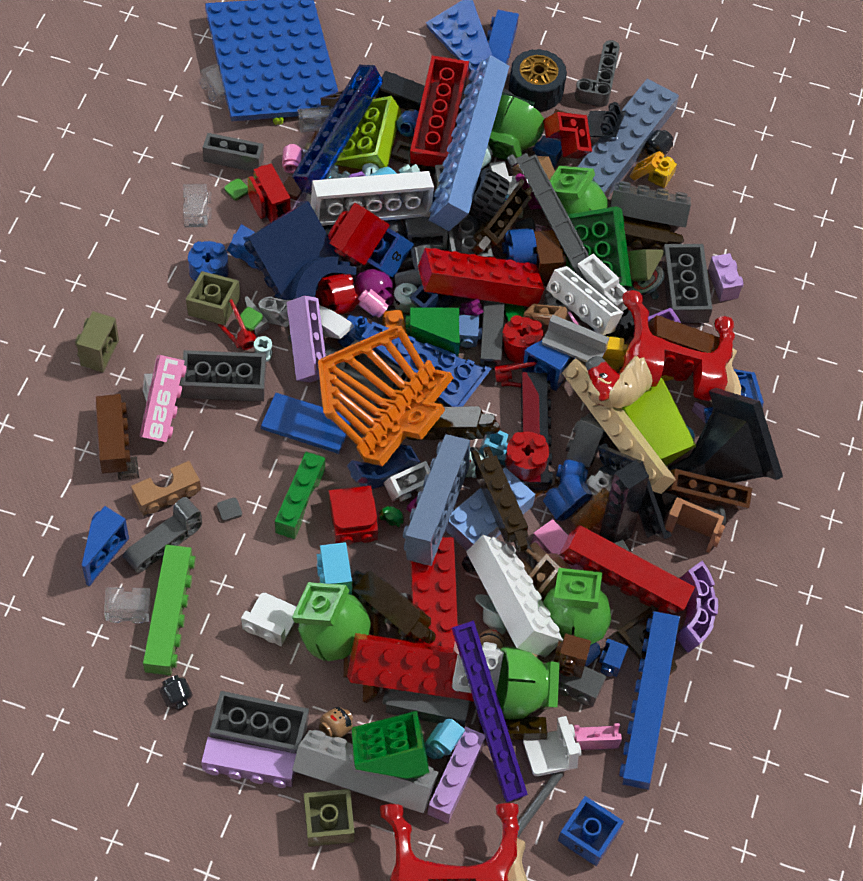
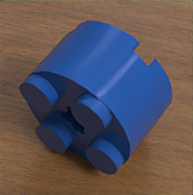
M533 229L508 230L504 235L505 242H502L503 254H507L505 260H514L518 263L529 262L536 265L537 254H534V247L537 246Z
M198 241L194 243L188 254L191 279L196 281L201 271L228 277V254L225 246L212 241Z

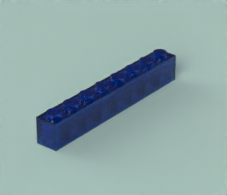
M359 64L292 175L302 192L312 193V180H325L380 89L384 81L375 65Z

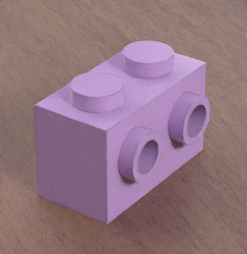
M730 253L712 256L708 272L719 301L737 299L741 288H743V279L738 275L736 261L732 259Z

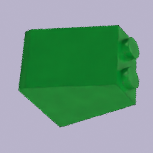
M410 308V315H406L405 328L407 336L416 338V341L423 344L428 343L454 353L458 357L460 345L459 308Z

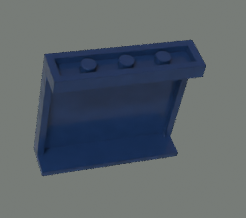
M309 201L298 203L291 211L252 235L243 237L246 250L254 256L255 266L259 271L263 272L266 285L272 288L275 293L274 298L289 300L290 289L295 275L309 261L325 256L338 257V261H342L338 253L334 251V246L330 244L329 237ZM329 273V274L325 275L324 277H328V276H332V275H336V274H340V273Z

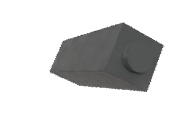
M484 300L480 366H487L492 368L491 370H495V366H500L504 303Z
M390 689L389 692L385 691L382 704L386 705V713L403 715L417 711L419 720L438 724L443 723L446 719H453L464 728L470 701Z

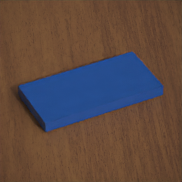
M275 393L261 424L262 430L337 454L340 453L347 436L331 419H327L323 413V407L279 393ZM337 412V414H338L349 426H351V423H350L348 420H346L339 412Z

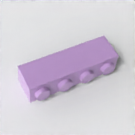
M302 296L287 302V313L296 380L313 382L320 379L318 361L326 357L318 298Z
M468 727L464 728L465 732L454 749L428 807V815L446 823H449L485 743L484 734Z
M208 737L202 758V770L210 775L225 774L236 780L241 778L250 779V781L257 784H263L264 782L272 783L273 786L278 788L292 787L295 771H292L296 753Z

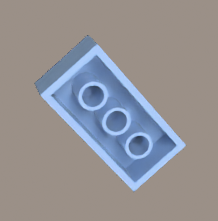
M505 467L503 469L522 514H525L533 507L535 494ZM481 488L452 512L445 530L466 551L482 535L497 538L501 534Z

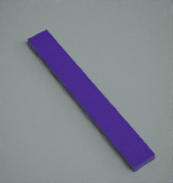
M470 621L452 627L451 629L504 800L509 802L528 795L475 622Z

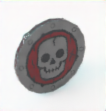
M657 266L650 280L631 282L632 287H628V290L638 291L642 296L649 293L653 299H657L660 295L656 288L664 279L663 270Z

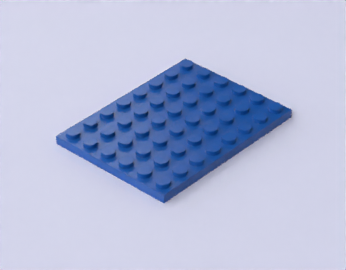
M247 0L205 3V12L231 121L340 113L343 110L342 105L336 109H329V106H321L320 98L338 92L314 0Z

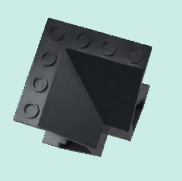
M716 387L709 390L713 411L696 442V447L693 448L687 458L668 467L669 471L678 469L731 483L761 477H769L774 480L783 477L761 402ZM606 443L598 447L600 451L599 458L604 465L599 470L614 476L617 471L636 460L646 471L643 461L610 449ZM649 479L639 510V516L647 538L656 535L662 539H667L672 534L665 529L663 523L666 514L672 509L677 497L685 501L690 499L664 492L662 494L654 492Z

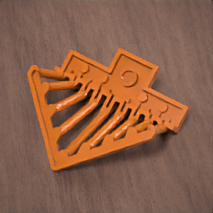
M396 325L323 357L318 361L323 413L327 419H331L357 445L356 449L366 463L383 466L406 437L422 440L445 411L443 405L435 403V401L453 380L452 374L436 370L430 360H427L424 364L402 326ZM400 338L419 370L417 373L412 370L391 340ZM380 345L385 346L411 381H404L373 351V348ZM362 353L366 354L402 391L392 389L354 357ZM341 362L349 363L351 367L393 400L380 397L336 365ZM349 386H351L352 388H354L355 390H357L358 392H360L362 395H364L365 397H367L368 399H370L371 401H373L374 403H376L378 406H380V407L383 408V409H380V408H377L376 406H374L372 403H370L368 400H366L365 398H363L361 395H359L357 392H355V391H354L353 389H351ZM348 397H350L352 400H354L356 403H358L360 406H362L364 409H366L368 412H370L377 418H372L359 406H357L353 401H351ZM335 409H336L346 420H348V421H349L363 436H365V437L361 438V437L337 414V412L335 411ZM350 411H352L355 415H357L361 420H363V421H364L367 425H369L371 428H367V427H366L359 419H357Z

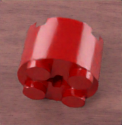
M340 273L321 278L318 282L315 298H318L320 306L342 315L352 312L355 306L359 304L358 295L355 293L353 278L350 274Z
M516 315L505 324L503 328L502 349L507 354L506 357L509 360L523 363L525 350L543 340L541 322Z
M534 432L515 433L507 445L505 456L506 468L520 480H533L542 474L546 469L549 456L546 438Z

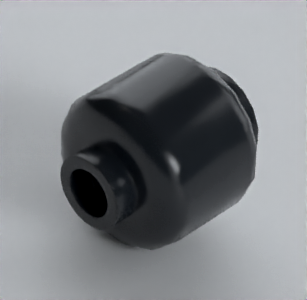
M656 130L646 141L647 153L651 156L660 151L665 156L673 148L672 135L666 130Z
M175 675L162 682L163 686L159 691L167 707H176V710H180L189 705L188 700L192 698L193 693L185 678H179L178 675Z

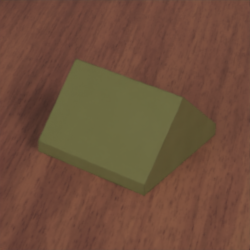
M650 249L627 251L631 282L650 280L664 251Z

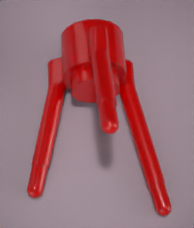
M230 299V305L241 331L237 333L238 337L236 339L222 324H218V326L235 343L237 348L241 347L242 350H249L254 347V341L257 338L254 330L248 331L245 328L234 301Z
M515 362L508 365L495 366L496 382H501L502 386L521 388V383L508 381V379H512V370L535 366L536 362Z

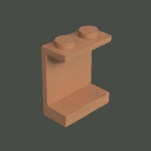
M677 497L669 513L665 529L672 534L677 523L710 537L711 539L706 552L710 553L712 547H717L725 528L722 525L724 516Z

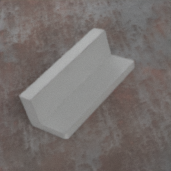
M552 315L548 330L542 340V345L587 362L594 356L603 358L607 350L609 337Z

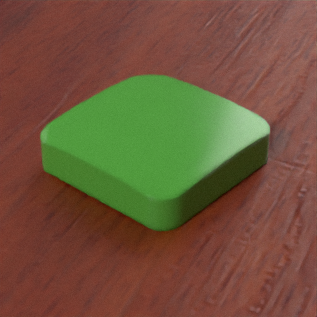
M235 179L224 187L225 192L235 201L248 194V186L241 179Z
M247 307L240 315L245 328L250 331L254 330L263 319V315L251 307Z

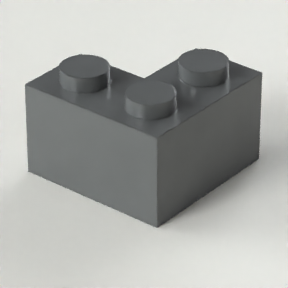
M591 413L581 417L580 421L576 422L573 432L576 433L573 440L570 439L566 447L568 452L567 459L581 462L588 468L593 464L599 450L598 447L605 441L607 433Z

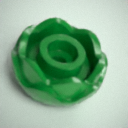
M386 506L380 510V520H386L391 526L397 525V527H400L401 524H404V515L399 509Z

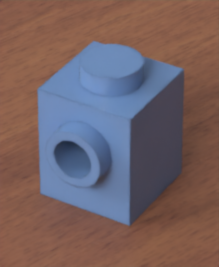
M459 315V346L465 348L477 347L478 339H482L479 316Z

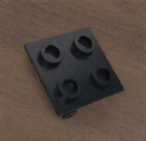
M617 102L609 104V111H590L587 117L590 138L616 137L626 111H620Z

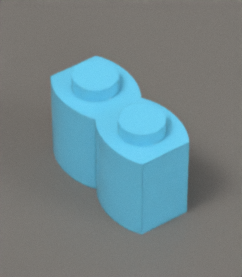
M446 719L443 723H438L425 742L426 755L432 759H441L444 755H449L464 734L465 729L453 719Z

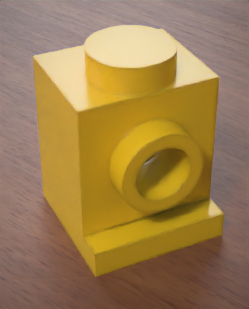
M668 156L660 159L661 162L658 164L657 169L650 172L648 181L662 188L667 186L677 166V163Z

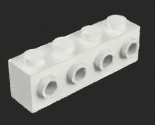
M567 266L555 269L546 287V290L554 298L566 305L567 309L573 311L583 322L590 325L599 334L606 335L614 332L624 313Z

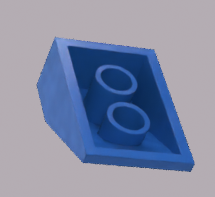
M106 506L94 514L90 525L82 561L84 578L88 586L94 582L129 540L126 519Z

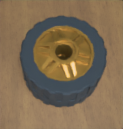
M531 49L522 52L512 62L509 92L522 99V101L529 103L538 111L549 110L557 106L562 100L567 76L563 60L556 54L542 49Z

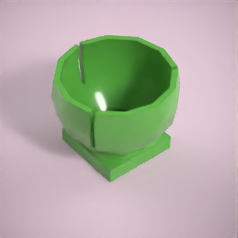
M501 95L488 146L493 153L492 156L508 161V156L514 155L515 158L522 156L521 152L534 146L544 131V118L541 113L525 101L516 97L513 99V96Z
M559 166L549 180L567 215L609 208L604 192L598 183L592 180L595 176L593 168Z
M558 568L556 586L549 590L543 604L550 611V617L558 626L563 641L565 633L572 635L573 626L575 628L574 636L591 640V645L604 638L610 626L611 613L608 598L600 590L602 572Z
M308 582L292 616L293 621L299 623L298 630L307 650L314 657L324 661L339 660L350 655L355 633L369 635L370 619L368 613L355 596L348 594L349 589L346 585Z
M502 647L500 650L503 652V659L496 693L504 719H523L538 709L557 708L559 662L543 663L529 651L517 649L516 647Z

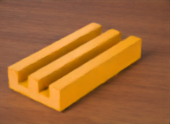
M659 151L638 162L629 177L635 181L657 169L658 164L661 162L660 159L664 157V154Z

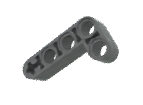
M608 40L604 43L596 80L582 78L577 81L574 95L577 102L599 107L606 106L609 103L620 48L616 41Z
M187 497L181 498L173 506V516L130 546L124 552L123 558L137 573L143 572L164 556L166 545L178 546L201 528L202 515L200 510Z

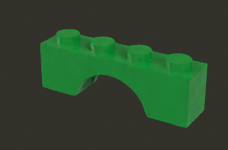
M305 452L275 519V533L292 539L296 538L303 522L309 498L315 487L319 486L325 472V457Z

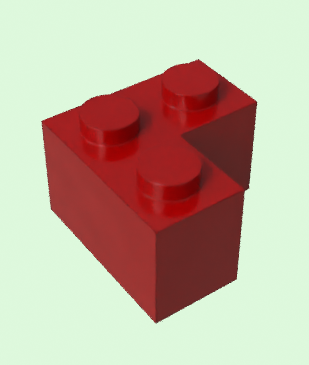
M556 112L543 119L546 138L561 139L563 158L579 159L592 152L587 115Z

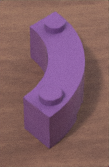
M703 561L680 577L681 580L695 587L687 603L685 623L676 636L687 653L708 637L714 627L715 616L718 614V598L715 597L713 588L715 583Z

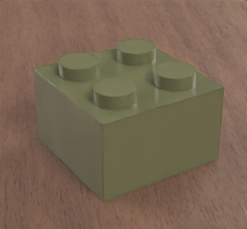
M201 271L186 298L188 316L226 325L233 312L229 300L232 299L236 306L241 297L239 281Z
M92 311L89 318H86L81 334H78L75 341L78 349L77 356L81 366L104 373L119 342L116 318Z
M350 789L304 793L308 847L354 842L355 833Z

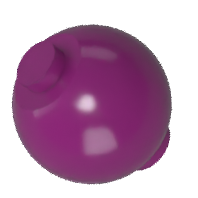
M369 269L358 274L354 284L355 293L358 297L364 290L369 291L372 289L386 300L385 303L389 305L388 307L393 304V283L385 272L378 269Z

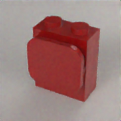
M272 163L253 169L254 178L253 176L247 178L248 195L259 218H265L266 214L271 223L291 211L290 196Z
M354 203L350 211H344L340 214L329 232L330 244L336 247L334 251L345 257L347 254L346 259L352 263L360 262L365 265L390 224L359 204Z
M371 486L329 490V504L335 544L346 542V545H351L356 542L371 543L374 540H378L377 514Z

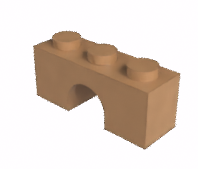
M190 461L170 469L172 483L167 487L156 486L151 477L131 486L133 498L143 516L153 514L167 505H174L181 498L192 497L201 491L200 479Z

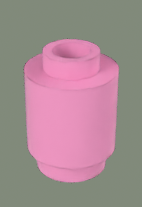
M289 144L283 148L282 167L287 173H297L301 168L302 149L295 144Z
M372 289L369 291L364 290L358 297V300H360L358 305L373 317L377 316L380 318L389 306L385 303L386 300Z

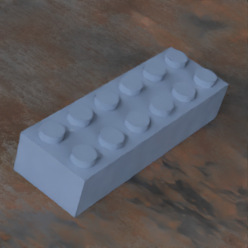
M445 434L443 442L438 443L437 457L431 461V472L425 476L423 492L420 491L417 496L418 505L416 509H412L410 525H406L403 532V538L406 539L404 550L406 551L407 560L432 566L470 466V440Z

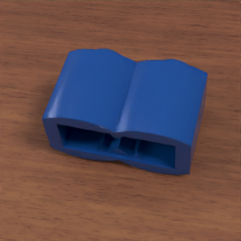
M569 474L565 476L558 488H552L546 493L547 496L543 502L556 520L565 521L593 496L580 475Z

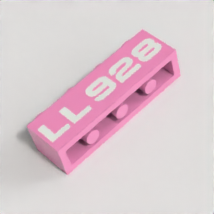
M157 355L139 437L167 442V439H171L173 427L170 425L172 418L175 419L178 407L175 406L176 398H180L182 386H179L181 377L184 378L186 373L185 360Z

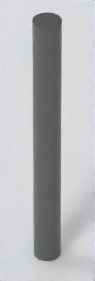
M562 772L553 773L518 821L520 828L518 837L564 774Z

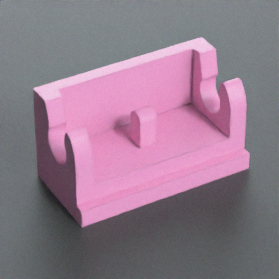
M614 723L613 726L580 727L579 725H574L575 743L578 742L580 744L581 750L618 749L622 740L621 734H619L620 724Z

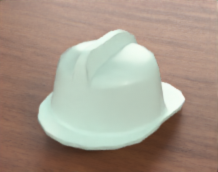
M476 595V601L483 607V622L490 629L504 634L506 627L490 596Z

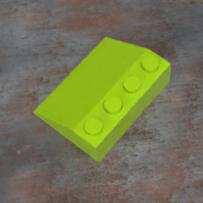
M388 96L342 105L343 110L340 111L327 164L362 169L363 165L367 163L376 164L379 169L388 167L397 131L396 123L401 114V109L393 97ZM345 130L344 134L347 137V139L343 135L341 136L339 133Z
M660 378L656 387L651 386L648 391H645L643 396L629 406L622 407L665 466L696 447L663 378Z

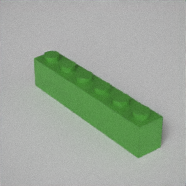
M165 546L143 661L145 673L171 675L172 668L177 667L178 655L175 654L176 647L180 648L181 645L179 629L184 627L185 615L182 613L183 608H187L189 595H186L187 588H191L192 575L189 574L190 569H194L196 556H192L191 547Z

